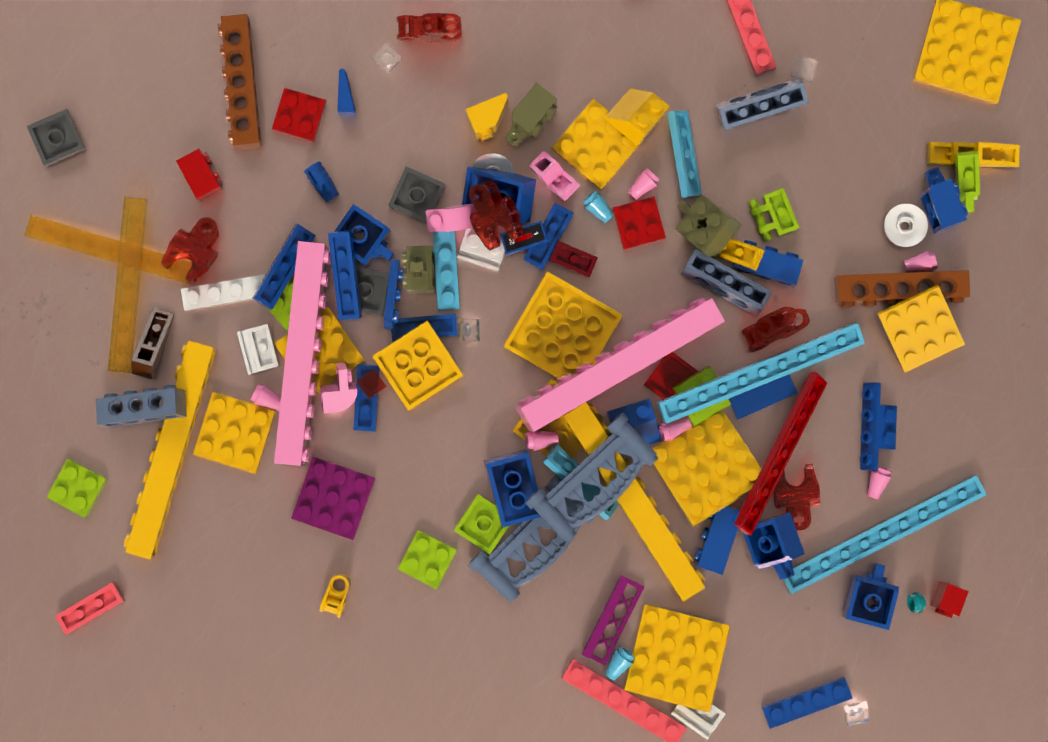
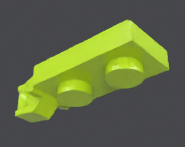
M979 152L955 153L956 183L960 190V195L958 196L961 204H965L968 213L974 212V200H978V195H980Z

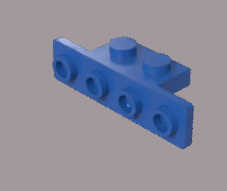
M877 382L863 384L861 470L877 471L879 449H896L897 406L880 405L881 383Z

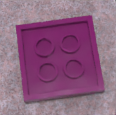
M313 456L291 519L354 540L375 478Z

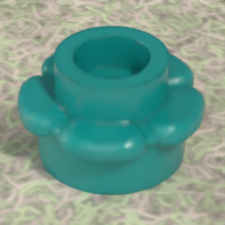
M914 592L907 597V604L912 613H922L926 607V600L923 595Z

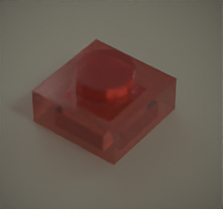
M374 369L356 381L369 400L387 387Z

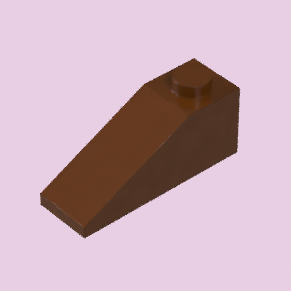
M153 307L131 360L132 374L154 379L162 358L174 313Z

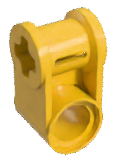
M340 573L330 580L319 611L323 612L325 610L336 614L338 618L341 617L351 586L350 578L347 575ZM335 580H344L346 584L345 589L338 590L334 584Z

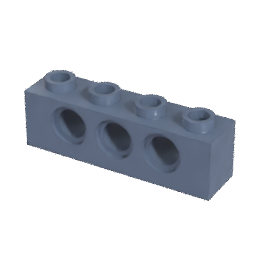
M799 78L715 104L720 124L726 130L809 102L804 83Z
M697 249L694 250L681 272L683 276L756 317L764 309L772 294V291Z
M176 385L163 386L162 390L145 388L141 393L125 391L124 395L120 396L115 393L105 394L104 398L96 399L97 425L115 427L187 417L185 390L178 389ZM162 399V405L159 407V402ZM142 402L143 406L141 409H139L140 403Z

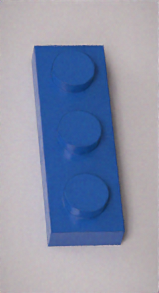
M555 203L543 223L549 243L530 248L523 260L542 271L551 256L556 241L560 240L574 213Z
M391 259L384 313V328L393 329L394 322H398L399 309H396V301L400 302L401 288H398V283L403 281L404 268H400V260Z
M456 313L400 318L398 322H394L393 329H391L392 342L426 320L429 321L439 337L458 336Z
M357 365V396L355 399L353 430L376 432L379 366Z

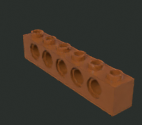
M247 14L221 16V23H218L219 36H223L220 54L221 58H225V66H222L223 79H227V87H224V96L226 101L229 100V109H226L227 122H231V130H228L229 143H233L235 149L261 147L250 19ZM233 35H240L239 42L235 44L230 43V38ZM235 56L242 57V62L239 65L232 64V59ZM243 77L244 84L239 87L234 86L235 79ZM239 99H246L247 102L243 108L236 107V102ZM241 120L249 122L246 129H238V123Z
M969 270L837 275L834 277L835 303H841L842 307H853L855 303L863 302V306H876V302H885V305H896L898 301H904L921 293L919 290L920 283L927 284L929 289L938 285L944 299H950L951 303L964 302V299L970 297ZM942 282H947L950 285L949 293H944L941 290ZM901 283L906 286L907 292L905 295L897 291L898 284ZM877 284L884 286L885 294L883 296L876 293L875 287ZM855 285L863 288L862 296L854 294L853 288Z

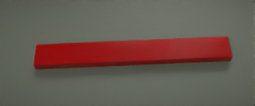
M810 372L734 523L736 527L747 535H752L827 385V382L817 372Z

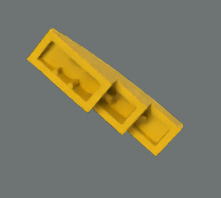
M928 142L927 164L955 166V153L978 151L979 167H1019L1020 145L988 142Z

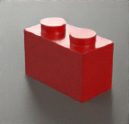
M197 149L176 160L199 202L223 190L220 186L223 181L217 171H212L210 167L212 160L207 152L203 153L200 149Z
M939 581L930 606L935 607V612L949 618H952L953 615L960 616L969 591Z

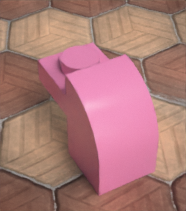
M545 151L529 165L539 180L564 201L580 187L578 182L567 174L559 163Z
M475 204L454 205L449 208L428 209L425 211L428 232H449L477 226Z
M336 363L337 384L320 386L323 413L343 411L350 407L356 399L357 387L352 382L351 370L347 369L345 363Z

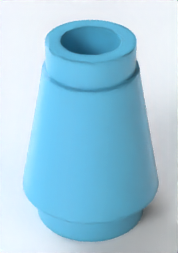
M593 191L583 201L584 208L604 223L614 215L601 193L598 194L596 191Z
M620 647L619 650H615L605 674L615 681L634 663L632 661L635 656L626 648Z

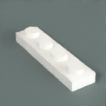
M266 274L182 288L181 295L184 310L188 311L252 300Z

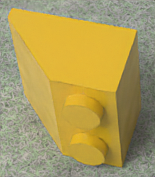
M630 88L604 119L638 146L663 118L670 106L653 92Z
M507 93L466 109V116L476 141L479 139L486 141L494 137L493 134L497 132L508 106Z

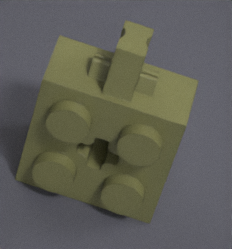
M536 82L512 111L513 125L505 139L516 147L525 138L528 140L532 136L536 138L543 129V122L546 119L550 121L556 114L557 98Z
M700 194L692 206L684 201H681L677 206L685 216L676 226L675 230L700 251L713 259L718 257L742 225L719 205Z
M406 246V252H402V265L407 268V274H403L404 289H407L409 294H435V257L433 246Z

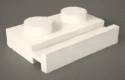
M468 228L465 231L457 259L499 272L505 253L502 239Z
M269 324L237 332L248 375L280 367Z
M678 704L671 712L674 717L706 740H708L711 733L725 716V713L713 704L711 713Z

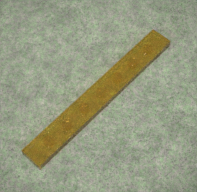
M124 197L108 371L131 373L147 199Z
M30 215L25 231V236L188 285L193 284L198 264L34 215Z

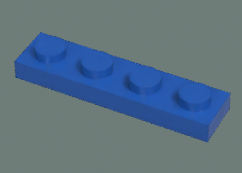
M299 224L294 225L252 299L273 310L295 272L298 241L312 242L316 236Z
M352 230L329 232L328 238L338 319H360L362 312Z
M845 677L763 706L762 710L771 729L853 698Z

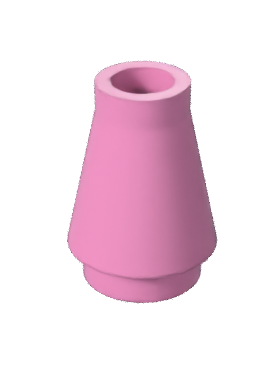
M647 168L645 171L640 172L628 192L638 200L642 195L656 187V183L660 179Z
M926 251L911 259L904 260L907 273L933 272V269L938 268L934 251Z
M258 384L250 400L254 401L256 405L279 411L281 397L267 386Z
M687 416L667 424L662 421L658 425L660 437L663 441H672L692 427Z
M536 430L535 432L530 431L525 434L527 449H532V451L557 445L559 442L557 432Z
M878 466L877 471L871 470L867 496L880 499L882 492L892 478L890 476L891 470Z

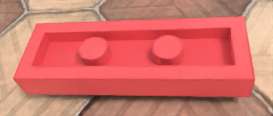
M112 582L55 615L65 635L125 600L115 583Z

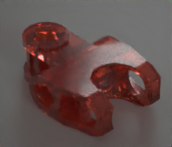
M427 13L422 16L402 15L396 18L398 23L397 40L399 41L425 40L426 42L456 41L462 37L461 17L456 14ZM406 24H409V33H406ZM448 25H454V26H456V27H455L454 29H452V30H447V29H446V27H447Z
M486 181L482 184L474 185L470 189V200L476 210L471 213L470 221L475 233L489 251L500 247V239L497 233L499 225L505 229L507 235L512 240L523 236L520 214L514 201L509 196L502 198L494 182Z
M204 217L197 221L190 233L182 228L178 230L169 242L161 265L168 270L178 259H189L192 262V266L185 279L189 284L193 285L210 269L218 256V251L211 248L219 237L216 222L209 217ZM211 228V232H208V231H207V232H205V234H204V232H203L204 229H205V230H209V229Z
M782 307L761 317L756 324L746 327L741 333L745 336L749 345V352H755L767 347L778 339H785L797 333L809 324L810 319L806 309ZM800 313L803 316V322L797 326L795 325L798 320L796 314Z
M813 464L805 465L804 480L799 486L790 485L786 481L785 471H783L773 491L775 509H786V513L790 512L793 522L798 513L800 517H804V521L800 522V526L798 522H794L797 531L805 530L811 524L810 506H820V489Z

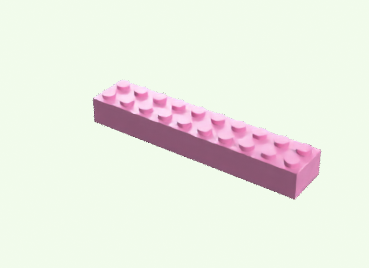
M298 241L274 463L305 466V462H309L310 449H307V440L312 438V427L309 426V420L314 417L315 405L311 404L312 396H316L317 392L314 374L319 373L320 364L316 360L317 352H321L322 339L318 337L319 330L323 331L324 317L321 316V310L326 308L327 296L323 294L324 287H328L329 282L326 265L331 263L330 250H328L325 244Z
M704 297L693 300L688 304V309L680 308L671 313L669 320L661 319L651 325V330H642L634 334L632 341H623L613 347L615 351L611 353L603 352L594 358L596 362L592 364L584 363L575 369L577 373L573 375L565 374L556 380L558 382L556 385L548 384L539 389L537 396L529 395L518 402L520 405L516 407V410L527 430L535 432L725 322L712 298L705 299Z

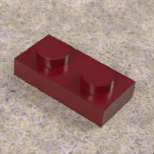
M557 240L549 261L590 278L598 257Z

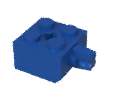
M938 167L926 171L924 174L928 189L923 192L920 199L933 234L955 227L966 221L968 211L965 204L960 202L958 196L960 195V190L957 183H953L952 178L945 180Z
M353 204L335 231L352 230L355 260L365 267L369 265L373 257L378 259L379 256H382L390 262L394 253L386 248L388 242L385 240L391 230ZM364 231L363 235L365 238L357 240L355 234Z
M790 512L759 521L751 536L743 533L756 567L761 569L773 565L780 580L795 575L792 560L805 553Z
M875 563L872 574L867 573L866 578L857 575L852 576L842 615L843 618L889 630L899 587L886 583L887 578L883 577L885 565ZM872 597V600L875 601V604L870 605L869 607V604H867L866 602L867 599H871Z

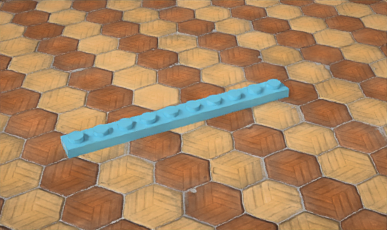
M856 322L657 402L664 423H670L865 344L859 324Z
M974 475L793 567L795 575L783 580L790 594H793L987 494L977 475Z

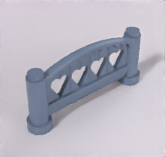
M623 412L606 427L612 435L548 494L542 488H539L525 501V504L530 509L534 508L562 540L570 541L577 534L575 532L577 526L591 520L611 506L630 486L641 467L645 464L650 467L658 459L657 453L627 422L629 419ZM614 452L631 456L633 459L632 464L626 465L624 471H618ZM597 467L616 472V478L610 480L608 486H602ZM581 482L598 486L600 493L593 495L592 501H585ZM565 497L582 501L584 504L583 509L577 510L575 516H569L567 514Z
M555 475L545 485V488L550 492L562 480ZM565 497L567 514L573 517L577 514V510L583 509L584 504L582 501ZM542 517L522 522L489 556L482 550L467 566L473 572L476 570L506 600L513 602L520 594L518 588L549 568L562 555L573 538L567 542L565 539L562 540L557 534L554 539H550L549 545H542L538 527L552 528ZM581 525L575 528L576 533L578 532ZM522 542L540 546L541 553L535 555L533 561H527ZM507 558L525 562L526 568L520 571L517 577H512Z

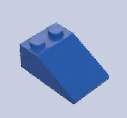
M467 167L462 205L475 204L476 214L518 226L530 222L536 179L514 173Z
M526 449L483 460L502 528L541 517L534 508L530 509L525 504V501L538 490L529 452Z

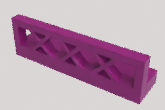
M620 575L582 651L583 656L606 665L644 586ZM627 584L638 588L635 596L629 599H625L623 593ZM632 601L628 608L627 602ZM624 603L627 612L624 617L616 619L614 610L617 605ZM622 620L618 628L617 622ZM615 623L617 629L615 636L606 639L604 635L606 626ZM612 640L610 646L608 647L607 642ZM605 643L607 649L604 659L593 654L596 646Z

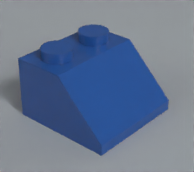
M650 398L606 412L610 423L623 412L629 419L627 422L649 445L661 441Z

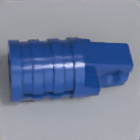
M320 161L304 171L315 190L325 202H329L339 195L331 177H329L328 172H326Z

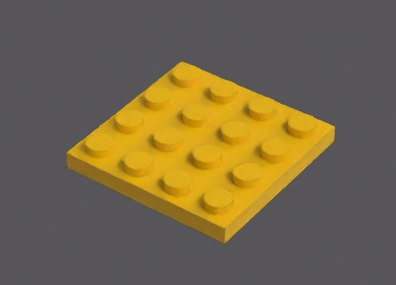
M935 0L913 80L997 104L1021 20L953 0Z
M547 271L503 347L558 379L565 374L573 375L577 373L575 369L584 363L592 364L596 362L594 358L601 354L623 315Z
M723 409L696 426L692 425L691 428L672 441H664L653 448L658 457L653 465L693 527L748 494L761 471V467Z
M645 604L633 651L635 658L632 662L634 663L629 668L624 690L711 713L731 626Z

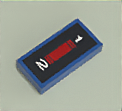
M542 221L500 234L507 256L549 243Z

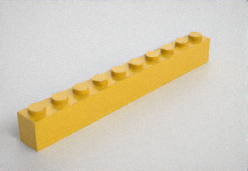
M189 340L187 345H183L181 351L183 360L181 366H177L174 378H177L175 383L177 388L185 390L187 417L166 419L162 429L159 428L155 440L158 441L156 450L153 449L150 454L149 462H152L150 470L145 472L143 478L145 487L143 492L140 491L137 498L138 511L132 515L130 525L133 526L131 534H127L124 541L126 553L150 560L155 558L216 354V348Z
M585 402L562 416L589 456L608 438L607 434L610 431L606 428L607 426L604 422L599 423L595 417L598 412L593 404ZM614 452L617 470L624 471L626 465L631 463L627 458L623 460L619 453ZM597 467L598 472L608 486L610 480L616 478V472ZM640 477L633 480L617 501L679 598L684 602L705 588L702 583L705 581V578L699 569L695 571L691 566V563L694 561L687 551L682 552L679 547L681 544L680 539L675 532L670 533L667 528L670 525L663 514L659 516L655 510L658 505L651 495L649 497L646 496L643 491L646 487Z

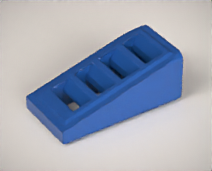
M340 69L338 114L340 116H356L345 69Z

